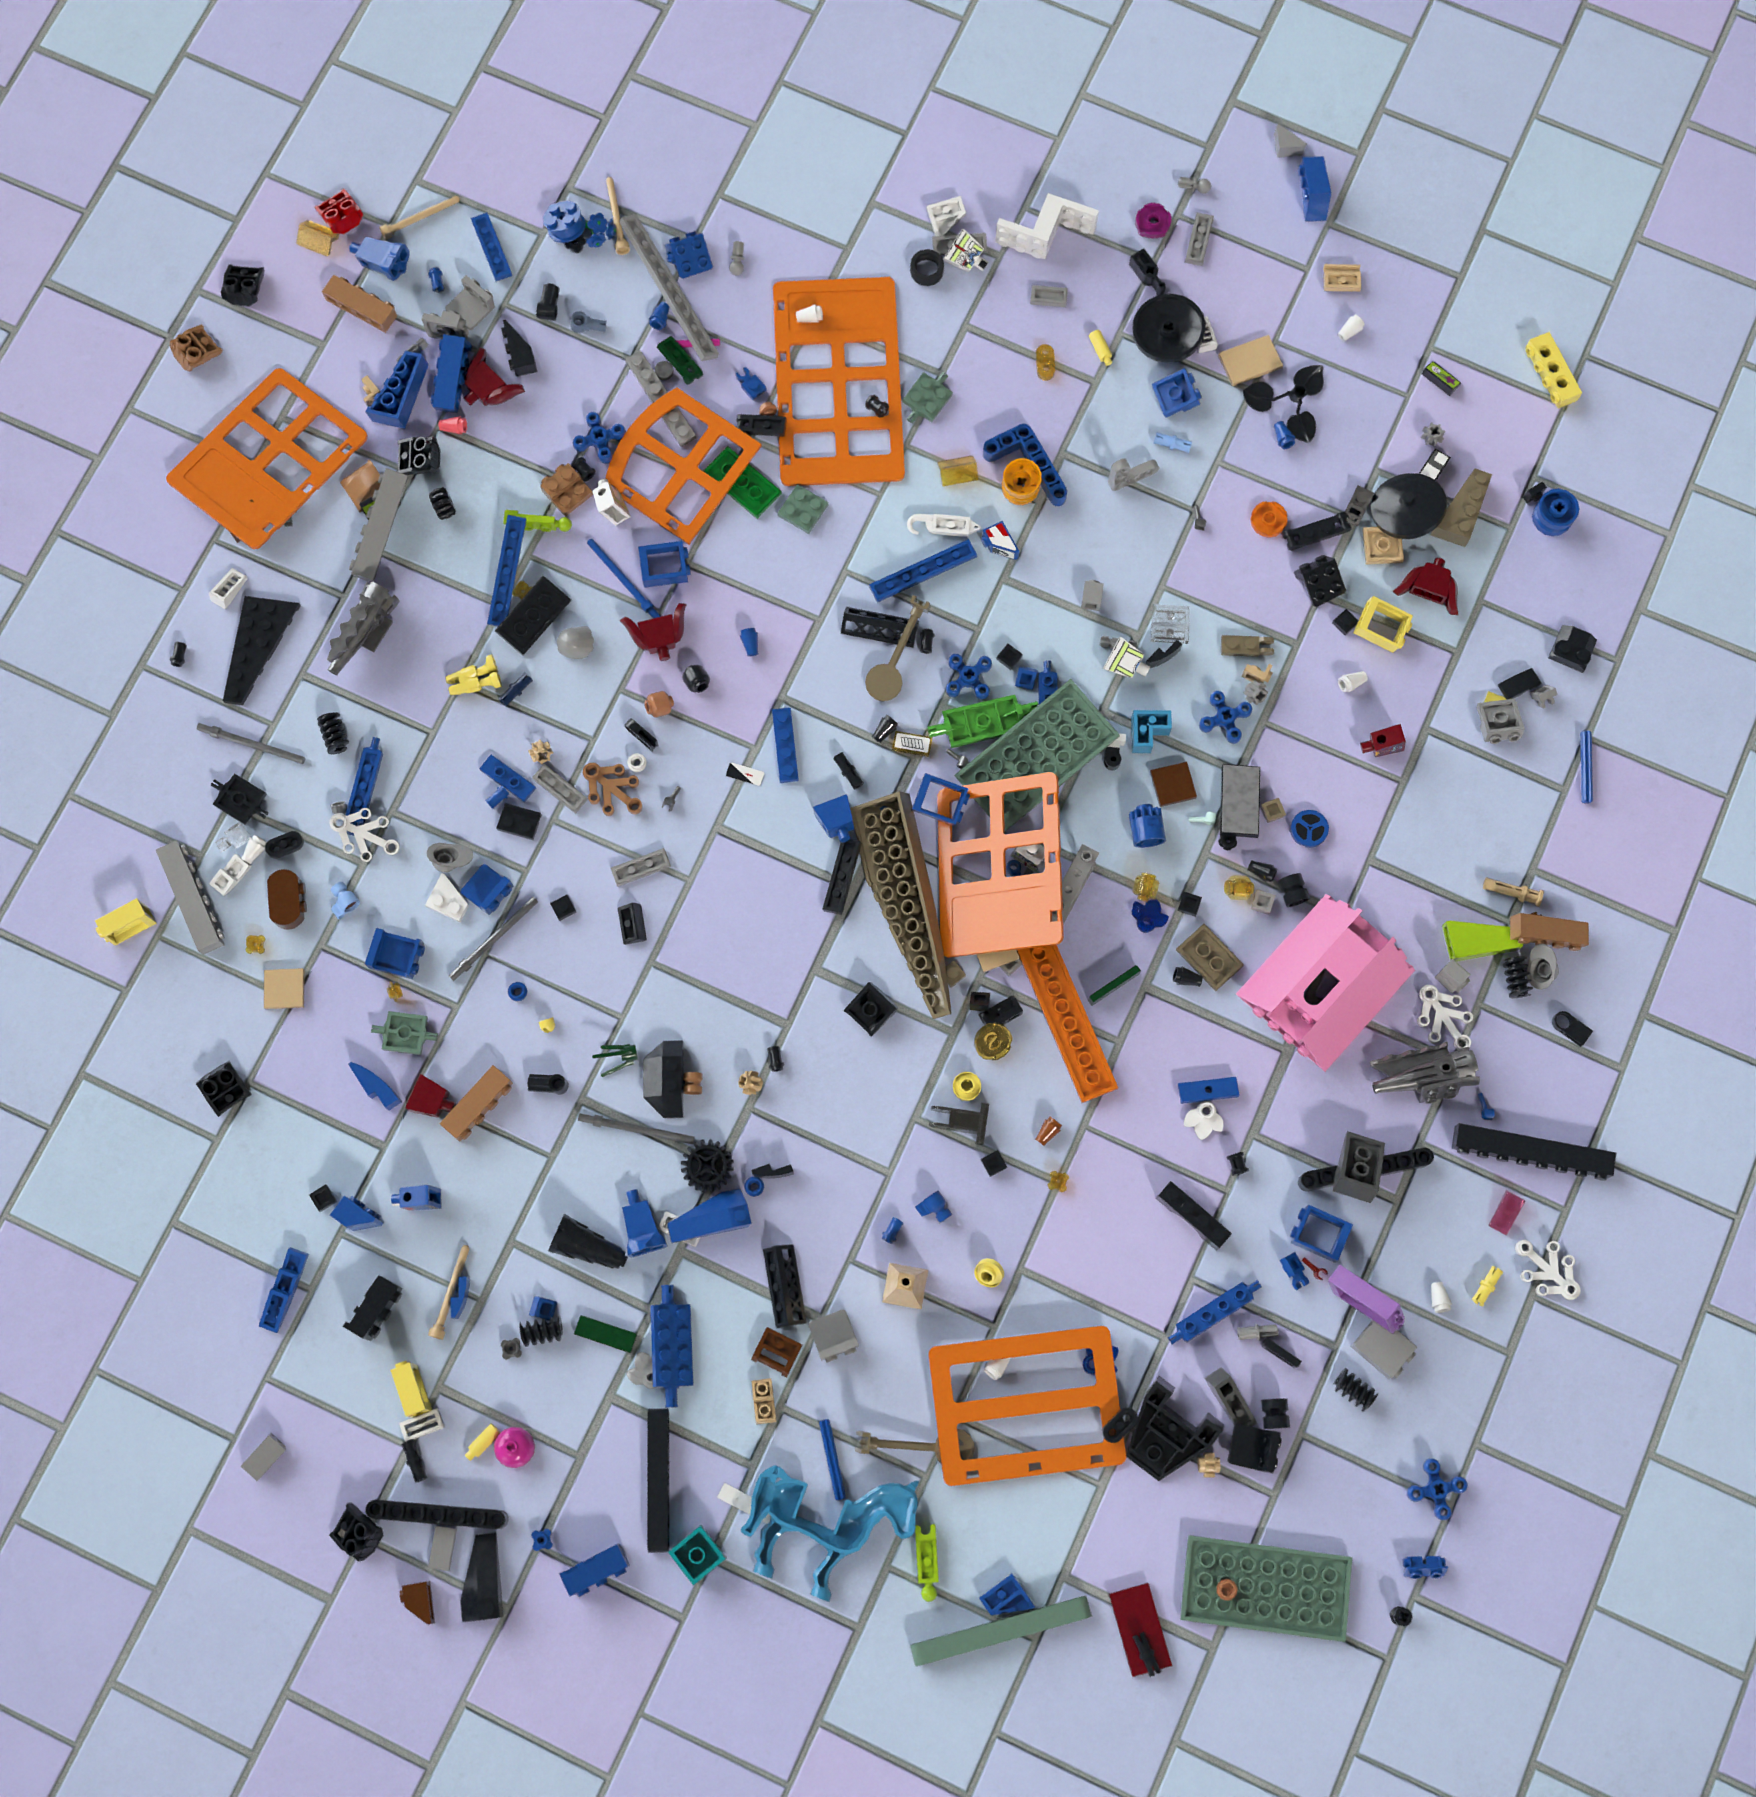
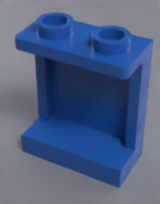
M376 928L365 965L369 969L413 980L414 975H417L419 970V958L423 956L425 951L424 943L421 939L414 940Z

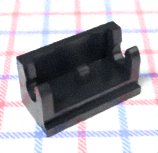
M1011 995L989 1008V1011H984L978 1014L984 1026L995 1023L1005 1025L1022 1015L1023 1009L1014 995Z

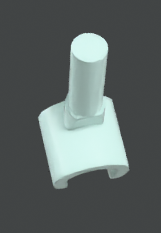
M1207 812L1206 817H1189V822H1204L1207 825H1213L1217 818L1216 813Z

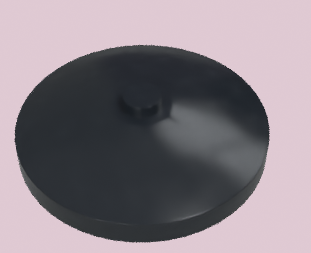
M1177 294L1158 295L1147 300L1136 312L1132 327L1133 338L1138 349L1155 361L1165 363L1181 361L1195 353L1202 344L1205 336V318L1197 304L1189 298Z
M1406 473L1388 479L1376 490L1371 501V513L1376 526L1386 535L1398 539H1414L1430 533L1442 522L1447 509L1446 495L1441 485L1433 478L1418 473Z

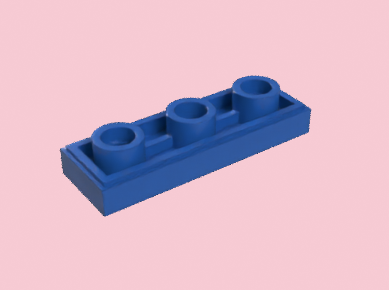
M1236 1077L1178 1083L1181 1104L1239 1097ZM1209 1089L1211 1093H1207L1205 1090Z

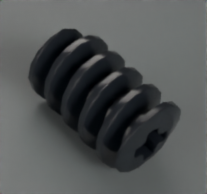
M338 712L326 713L317 718V724L325 741L324 744L330 755L345 752L347 750L345 746L349 744V740L344 739L347 737V734L344 732L340 733L345 728L344 726H339L342 724V720L337 719L340 717Z
M1516 956L1504 960L1507 961L1503 964V967L1507 969L1504 974L1510 976L1506 979V982L1510 984L1507 989L1513 991L1509 994V997L1512 999L1532 995L1528 994V991L1532 990L1533 987L1527 986L1532 980L1525 978L1530 972L1524 971L1529 965L1522 963V961L1527 959L1525 956Z
M560 1315L557 1322L554 1321L553 1317H550L549 1323L546 1322L545 1318H542L540 1325L537 1319H534L533 1326H531L529 1321H526L525 1327L522 1326L521 1322L519 1323L520 1336L525 1347L529 1346L530 1341L533 1345H537L538 1340L541 1344H544L546 1338L549 1343L553 1342L554 1337L559 1342L563 1335Z
M1344 1368L1333 1383V1385H1336L1335 1392L1342 1389L1341 1396L1344 1397L1349 1394L1348 1401L1351 1402L1355 1399V1407L1362 1404L1361 1411L1364 1412L1373 1404L1379 1393L1374 1395V1388L1367 1390L1368 1384L1364 1383L1361 1385V1378L1354 1380V1373L1347 1376L1348 1369Z

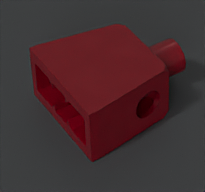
M420 1074L405 1109L412 1113L439 1118L442 1110L450 1113L456 1106V1103L448 1100L450 1094L448 1090Z

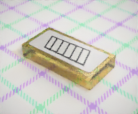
M895 731L892 751L929 757L932 738Z

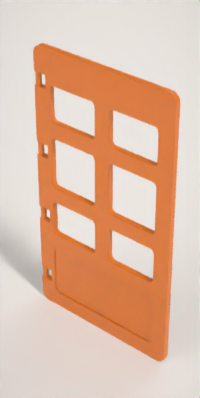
M891 277L781 281L775 283L773 286L778 416L786 417L787 419L785 437L779 436L781 483L785 486H796L797 484L803 486L901 481L905 476L895 281ZM779 302H784L785 310H778ZM815 304L816 306L821 305L823 320H820L819 323L797 322L796 311ZM884 342L886 365L846 367L844 345L846 343ZM831 345V368L791 369V346ZM780 353H786L787 361H780ZM886 380L889 414L882 418L878 416L848 417L846 382ZM833 383V418L793 419L792 384ZM788 404L789 412L782 413V405ZM889 430L891 453L887 455L851 456L849 454L848 433L850 431ZM835 433L836 455L834 457L795 458L794 434ZM791 456V465H785L784 457Z

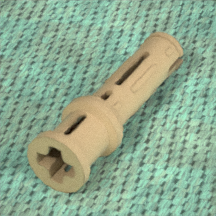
M1487 877L1483 883L1484 890L1518 898L1520 902H1530L1537 907L1540 906L1544 894L1543 890L1529 889L1526 885L1519 887Z

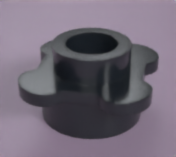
M578 237L573 241L566 242L565 247L574 253H580L583 245L586 244L585 238Z

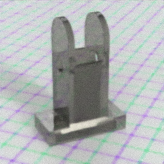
M981 1103L980 1112L931 1106L932 1111L948 1113L950 1117L949 1124L929 1122V1127L977 1134L975 1144H984L989 1110L988 1103Z

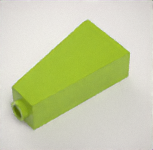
M1446 921L1442 925L1450 961L1454 959L1457 962L1514 952L1523 947V944L1518 943L1517 940H1510V927L1458 921Z

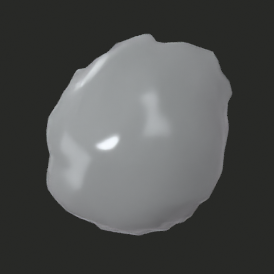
M587 626L563 630L557 638L559 653L572 659L586 658L593 650L594 638L591 630Z

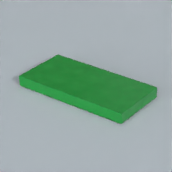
M727 446L703 472L717 481H722L739 458V455ZM748 464L727 494L758 519L782 494V491Z

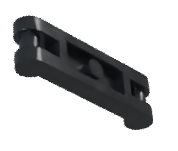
M1340 512L1335 516L1284 531L1282 534L1284 539H1287L1288 550H1295L1351 531V525L1346 520V512ZM1339 522L1341 526L1336 528L1335 523ZM1295 536H1298V538H1299L1298 541H1295V539H1294Z

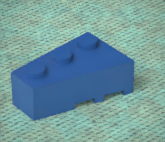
M1324 156L1302 157V163L1298 166V176H1301L1300 185L1303 195L1305 222L1326 221L1331 189Z
M618 1543L559 1573L569 1597L576 1594L578 1597H581L590 1592L589 1587L595 1584L597 1587H600L608 1582V1577L612 1575L618 1577L626 1573L625 1568L630 1565Z

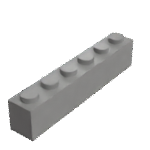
M387 468L384 473H380L378 483L381 485L379 490L375 489L372 500L375 503L373 508L369 507L366 516L369 518L367 525H363L361 531L363 539L362 542L357 543L355 553L358 554L356 560L352 559L349 570L352 571V576L374 582L408 480V475Z
M176 840L156 849V853L197 950L204 955L224 946L222 941L225 938L220 928L217 929L215 924L217 918L214 912H210L208 908L210 901L206 894L203 895L201 891L203 885L200 879L194 875L196 868L193 862L187 858L189 852L184 844L181 845Z

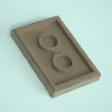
M1205 924L1200 926L1176 948V951L1199 975L1203 976V979L1215 992L1244 966Z

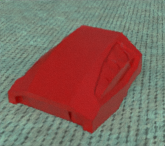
M342 189L341 192L318 206H314L316 212L335 234L349 232L360 224L363 217L361 209L345 189Z

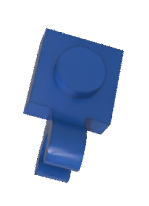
M1296 1252L1279 1260L1289 1278L1293 1276L1292 1285L1295 1290L1302 1288L1299 1281L1302 1282L1303 1286L1309 1284V1279L1303 1273L1305 1268Z

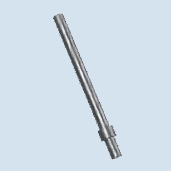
M198 723L196 728L198 731L208 733L211 737L217 739L220 737L300 764L305 762V757L223 731L222 728L217 726L211 727Z
M532 897L466 960L463 959L449 977L455 981L464 971L467 972L472 967L471 965L532 909L538 901Z
M579 1113L578 1121L591 1123L595 1127L601 1128V1126L689 1144L694 1143V1136L605 1119L603 1116L596 1114L591 1116Z

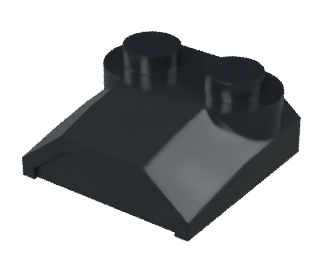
M1562 625L1548 658L1583 673L1591 660L1597 639L1592 634L1579 628Z
M868 982L843 1011L849 1014L872 1037L895 1014L898 1007L877 986Z

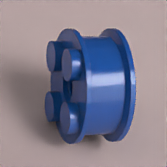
M561 201L549 205L543 216V224L548 229L550 238L555 242L566 243L573 241L583 233L586 227V221L583 215H581L579 206L572 201Z

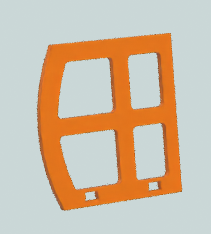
M676 387L652 403L628 428L613 454L605 479L621 493L625 502L690 545L762 447V444ZM677 406L708 425V429L686 458L681 457L647 434V430ZM724 436L741 447L743 452L722 481H717L700 470L698 466L719 437ZM637 445H641L676 469L675 474L653 502L622 482L630 456ZM688 480H693L709 491L711 496L689 525H684L668 514L666 509ZM626 489L633 493L631 499L622 494ZM671 520L679 525L676 530L668 525Z

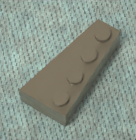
M1474 468L1446 509L1442 522L1430 535L1466 547L1471 538L1492 474Z

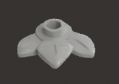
M639 1352L635 1358V1368L626 1372L627 1377L635 1385L644 1384L645 1387L654 1389L656 1387H653V1380H648L653 1375L652 1358L647 1353Z

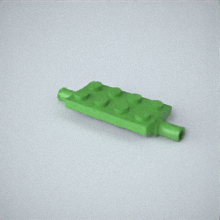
M1010 695L942 711L943 723L927 726L929 738L946 734L951 748L998 738L1035 709L1038 702L1035 701L1021 705L1018 704L1016 695Z

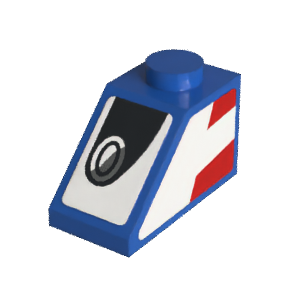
M1003 521L983 529L981 541L985 548L988 547L991 553L1014 560L1019 558L1020 551Z

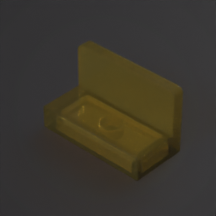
M306 220L299 224L296 244L329 256L332 242L339 239V234L333 233L330 228Z
M973 456L937 462L942 486L978 480L977 464Z

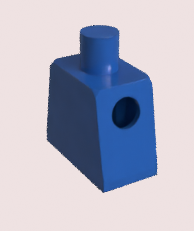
M847 794L813 807L816 819L829 838L838 836L842 843L850 840L849 831L854 829Z

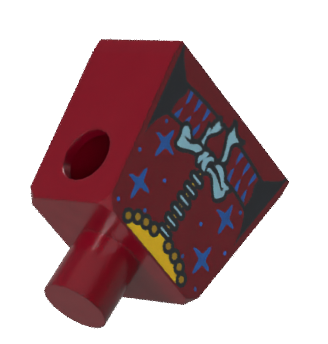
M1401 724L1370 733V740L1360 743L1362 753L1373 751L1374 756L1379 757L1404 751L1406 740Z

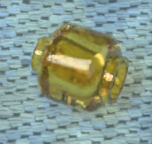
M1141 873V875L1135 878L1132 892L1138 896V900L1148 902L1149 899H1154L1157 896L1159 880L1156 879L1155 875Z
M1230 876L1225 881L1224 892L1231 900H1247L1254 892V884L1248 876Z

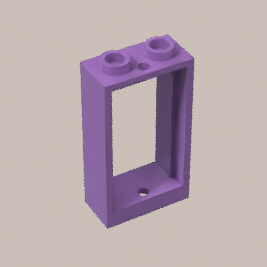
M1339 1265L1328 1279L1334 1295L1392 1334L1396 1329L1399 1330L1403 1326L1405 1317L1400 1304L1343 1266Z

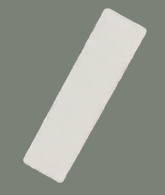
M724 1483L717 1497L750 1515L752 1497ZM768 1514L762 1520V1522L766 1524L769 1523L771 1519L770 1514Z

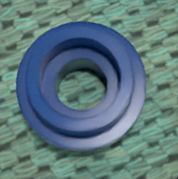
M514 982L508 988V995L513 1001H522L527 996V988L521 982ZM520 989L521 994L515 995V990Z
M751 1177L745 1182L744 1188L748 1195L757 1197L764 1191V1183L758 1177ZM754 1183L757 1184L758 1189L752 1190L751 1185Z

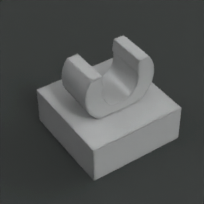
M1545 685L1531 691L1530 694L1532 699L1538 701L1539 707L1546 708L1545 700L1548 699V703L1553 705L1555 702L1553 697L1557 695L1556 688Z

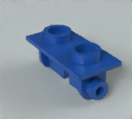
M1408 1556L1407 1559H1403V1566L1407 1567L1404 1577L1419 1579L1422 1576L1441 1578L1445 1576L1448 1566H1446L1445 1558H1441V1556H1426V1564H1423L1422 1556Z

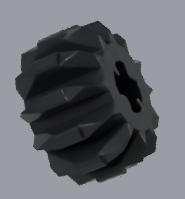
M444 487L437 488L429 493L430 502L439 519L444 520L455 515V506Z

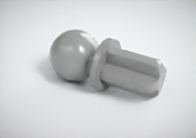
M1180 177L1178 187L1191 189L1192 192L1196 188L1200 193L1204 194L1210 191L1211 183L1207 179L1196 181L1197 177L1194 179Z
M740 241L733 243V253L730 256V259H734V261L730 264L729 269L736 276L742 274L744 270L741 260H745L743 257L744 243Z

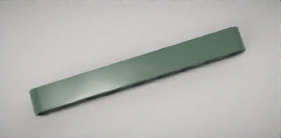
M1081 1596L910 1645L915 1666H920L1092 1617L1087 1596Z

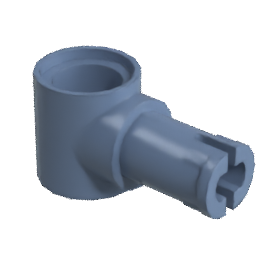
M576 311L572 314L570 327L575 333L589 330L605 332L607 321L591 319L584 312ZM581 320L583 324L578 325L574 321Z

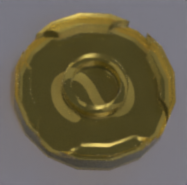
M989 1023L976 1033L974 1047L978 1055L983 1059L998 1060L1010 1051L1013 1038L1010 1031L1003 1024Z

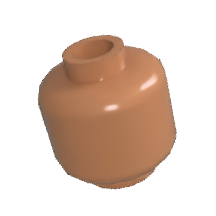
M664 691L649 694L647 700L644 701L646 712L657 718L668 715L671 712V707L674 706L672 696H668Z

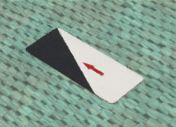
M730 762L726 776L760 786L764 772Z

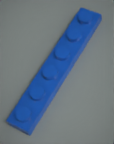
M512 515L507 516L488 616V625L498 627L509 615L526 518Z
M968 539L869 584V588L878 603L976 558L977 553Z

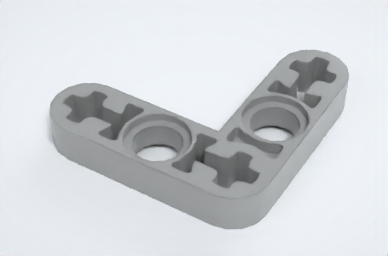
M1125 458L1120 459L1111 466L1108 484L1112 491H1116L1153 475L1160 468L1156 460L1153 459L1130 469Z

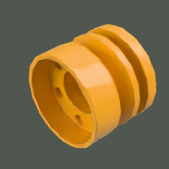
M1018 458L1011 461L1003 472L1002 492L1004 497L1015 505L1029 504L1037 497L1041 485L1039 466L1027 458Z

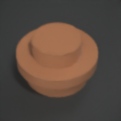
M765 402L760 406L759 414L774 416L777 412V407L771 402Z
M1223 1579L1217 1584L1216 1591L1221 1599L1232 1600L1237 1594V1586L1232 1580Z

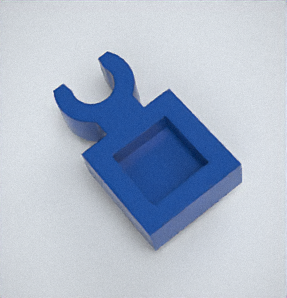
M744 367L743 371L746 375L740 376L737 372L736 378L739 382H742L741 388L753 401L764 393L767 388L756 374L751 377L748 368Z

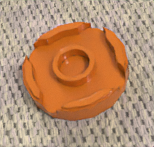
M1264 501L1256 505L1250 519L1251 526L1255 532L1264 537H1275L1281 534L1286 528L1288 520L1284 507L1273 501Z

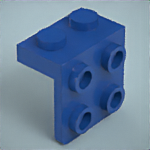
M689 232L685 234V238L674 237L669 239L670 243L665 244L666 251H671L678 275L681 279L713 268L703 233Z
M483 864L461 889V894L486 914L490 915L499 907L503 898L510 894L513 884L508 878L502 877L488 865Z

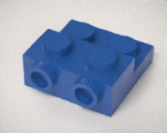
M1185 368L1152 384L1165 418L1182 410L1186 412L1201 404L1199 401L1202 398L1198 388L1195 389L1193 383L1196 382L1192 372L1188 373Z

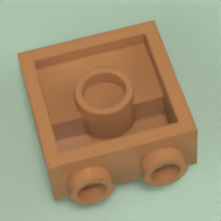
M569 463L565 466L564 464L558 466L555 470L556 473L551 477L549 475L544 477L540 485L542 492L565 517L593 495V491L582 481L580 475Z

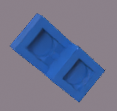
M459 1277V1297L451 1298L452 1319H459L465 1308L470 1287V1278Z

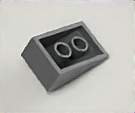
M1347 1131L1335 1173L1333 1192L1371 1203L1379 1191L1385 1143Z

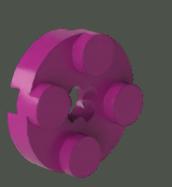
M1148 203L1137 212L1135 225L1140 236L1152 239L1162 238L1170 229L1172 217L1170 212L1164 209L1163 205ZM1151 218H1155V221L1158 222L1153 224L1149 221L1151 220Z

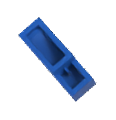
M353 1062L348 1063L371 1099L378 1096L387 1110H391L402 1103L397 1094L373 1072Z

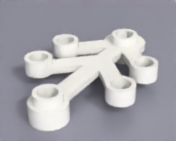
M362 808L359 812L348 816L343 813L334 814L330 818V827L334 831L339 832L345 853L351 854L355 851V845L350 842L347 831L354 833L361 852L360 858L364 862L371 861L373 857L372 853L368 851L364 839L383 847L384 851L389 855L398 853L400 845L396 840L387 841L368 832L378 827H387L389 824L387 817L380 816L375 821L355 826L351 822L371 817L370 809ZM364 810L369 812L367 817L362 816ZM381 818L386 819V824L383 826L379 823ZM338 819H342V826L336 824ZM392 843L396 846L394 851L389 850V845ZM348 844L352 846V850L350 852L346 851L345 849L346 845ZM366 852L370 855L368 860L363 858V854Z
M1433 985L1423 986L1419 992V997L1423 1001L1421 1016L1417 1019L1418 1025L1426 1027L1430 1023L1428 1016L1431 1005L1436 1011L1432 1032L1428 1035V1040L1431 1043L1440 1041V1030L1443 1022L1454 1038V1046L1457 1050L1470 1047L1471 1039L1467 1035L1460 1034L1450 1017L1460 1019L1462 1023L1468 1024L1473 1020V1014L1469 1011L1461 1012L1442 1007L1439 1002H1448L1452 1007L1456 1008L1462 1004V998L1459 995L1451 996L1439 993L1438 989ZM1426 992H1430L1432 997L1428 998ZM1453 998L1458 999L1459 1003L1454 1004ZM1465 1014L1470 1017L1468 1021L1463 1017ZM1425 1018L1427 1023H1421L1420 1019ZM1431 1035H1437L1438 1039L1433 1040ZM1460 1040L1464 1042V1047L1459 1046L1458 1042Z
M1521 1240L1516 1243V1253L1519 1256H1528L1544 1271H1522L1520 1278L1523 1282L1554 1280L1559 1285L1548 1287L1546 1284H1540L1535 1289L1537 1295L1561 1294L1567 1300H1574L1580 1295V1286L1573 1279L1572 1266L1575 1264L1573 1256L1566 1255L1561 1260L1565 1269V1279L1559 1274L1557 1252L1560 1250V1245L1558 1242L1551 1241L1546 1245V1249L1549 1252V1264L1533 1250V1246L1528 1240ZM1523 1244H1526L1528 1246L1527 1251H1524L1522 1249ZM1551 1244H1554L1556 1246L1555 1251H1552L1550 1249ZM1566 1258H1569L1571 1260L1570 1265L1566 1264ZM1525 1272L1530 1274L1529 1280L1525 1279ZM1541 1286L1545 1288L1544 1294L1539 1291ZM1569 1286L1573 1287V1293L1568 1292Z

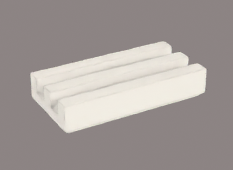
M438 1408L399 1423L405 1442L445 1428ZM435 1414L436 1418L408 1429L405 1428L406 1425ZM438 1422L437 1426L408 1437V1433Z

